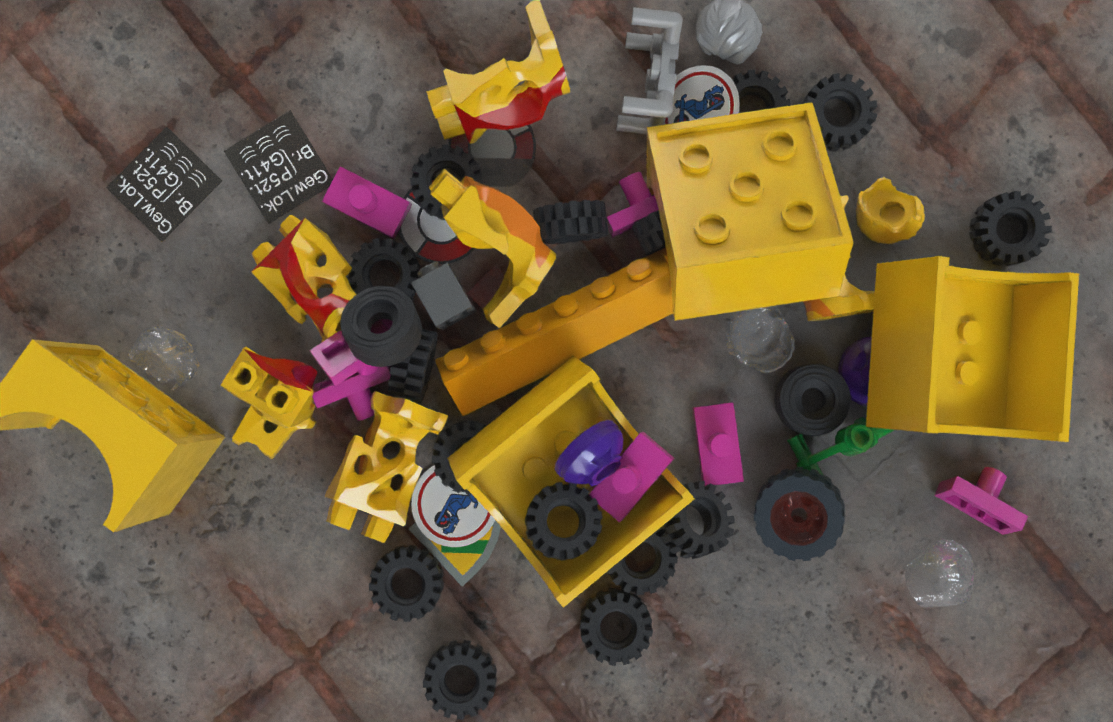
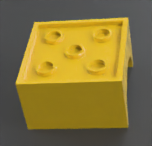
M813 102L647 127V187L651 195H655L661 218L670 271L672 310L675 321L839 296L854 241Z
M942 256L877 263L866 427L925 433H955L1069 442L1079 273H1015L967 269L949 266L950 257Z
M32 339L0 383V430L39 427L53 429L60 420H64L81 430L97 446L109 467L113 483L112 505L108 517L103 524L112 532L169 515L225 439L222 434L98 345Z
M574 356L447 458L457 482L464 490L467 489L497 521L535 568L563 608L695 499L688 489L666 468L620 523L599 504L597 505L598 510L602 512V519L600 520V525H602L601 533L598 534L595 544L579 557L564 561L555 558L549 559L532 546L533 543L526 534L525 517L527 509L536 494L543 488L553 486L559 482L569 484L555 471V464L567 446L584 431L605 420L614 421L623 433V449L620 456L639 435L608 395L595 371ZM577 484L576 487L580 489L585 488L589 491L588 494H590L596 485ZM557 506L549 512L547 525L555 536L567 538L574 535L578 530L579 518L572 508Z

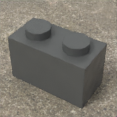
M438 261L433 262L416 273L419 279L411 284L436 327L445 330L477 312L456 272L448 262L440 265Z

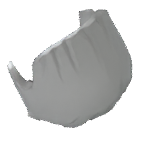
M714 0L698 14L696 39L700 49L709 56L711 54L717 55L722 60L726 59L738 65L743 63L757 49L760 43V37L763 33L762 24L754 8L743 0Z

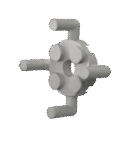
M633 7L631 25L664 28V33L647 35L627 32L625 48L650 51V58L652 60L651 68L647 69L646 98L624 96L622 113L650 116V118L618 115L616 131L647 134V127L664 125L666 117L672 114L677 75L675 73V60H678L679 39L683 22L682 16L679 13Z

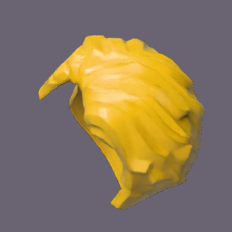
M885 177L877 179L869 188L861 191L857 200L856 218L860 231L877 243L893 244L902 240H909L911 237L916 236L925 219L924 206L917 196L896 190L891 180Z

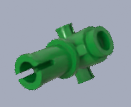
M859 417L854 421V424L843 427L837 432L835 444L812 454L803 434H798L788 439L787 442L798 460L795 463L797 467H804L803 469L807 470L812 468L823 475L817 462L839 452L850 457L864 453L869 448L877 445L878 439L895 430L866 427V418Z

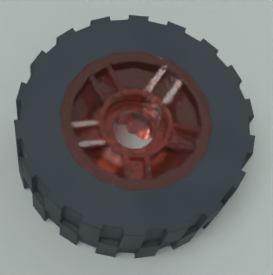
M796 467L790 470L786 468L777 475L773 474L768 478L767 484H763L755 504V529L757 534L762 537V543L767 548L770 547L774 554L785 556L788 560L795 561V559L810 561L811 558L824 556L827 550H832L836 546L838 537L841 538L843 525L845 524L844 500L841 499L839 488L831 483L832 480L828 476H823L819 474V471L812 468L811 470L803 469L804 467ZM796 508L804 509L807 512L806 519L803 520L802 517L796 515L791 516L792 511Z

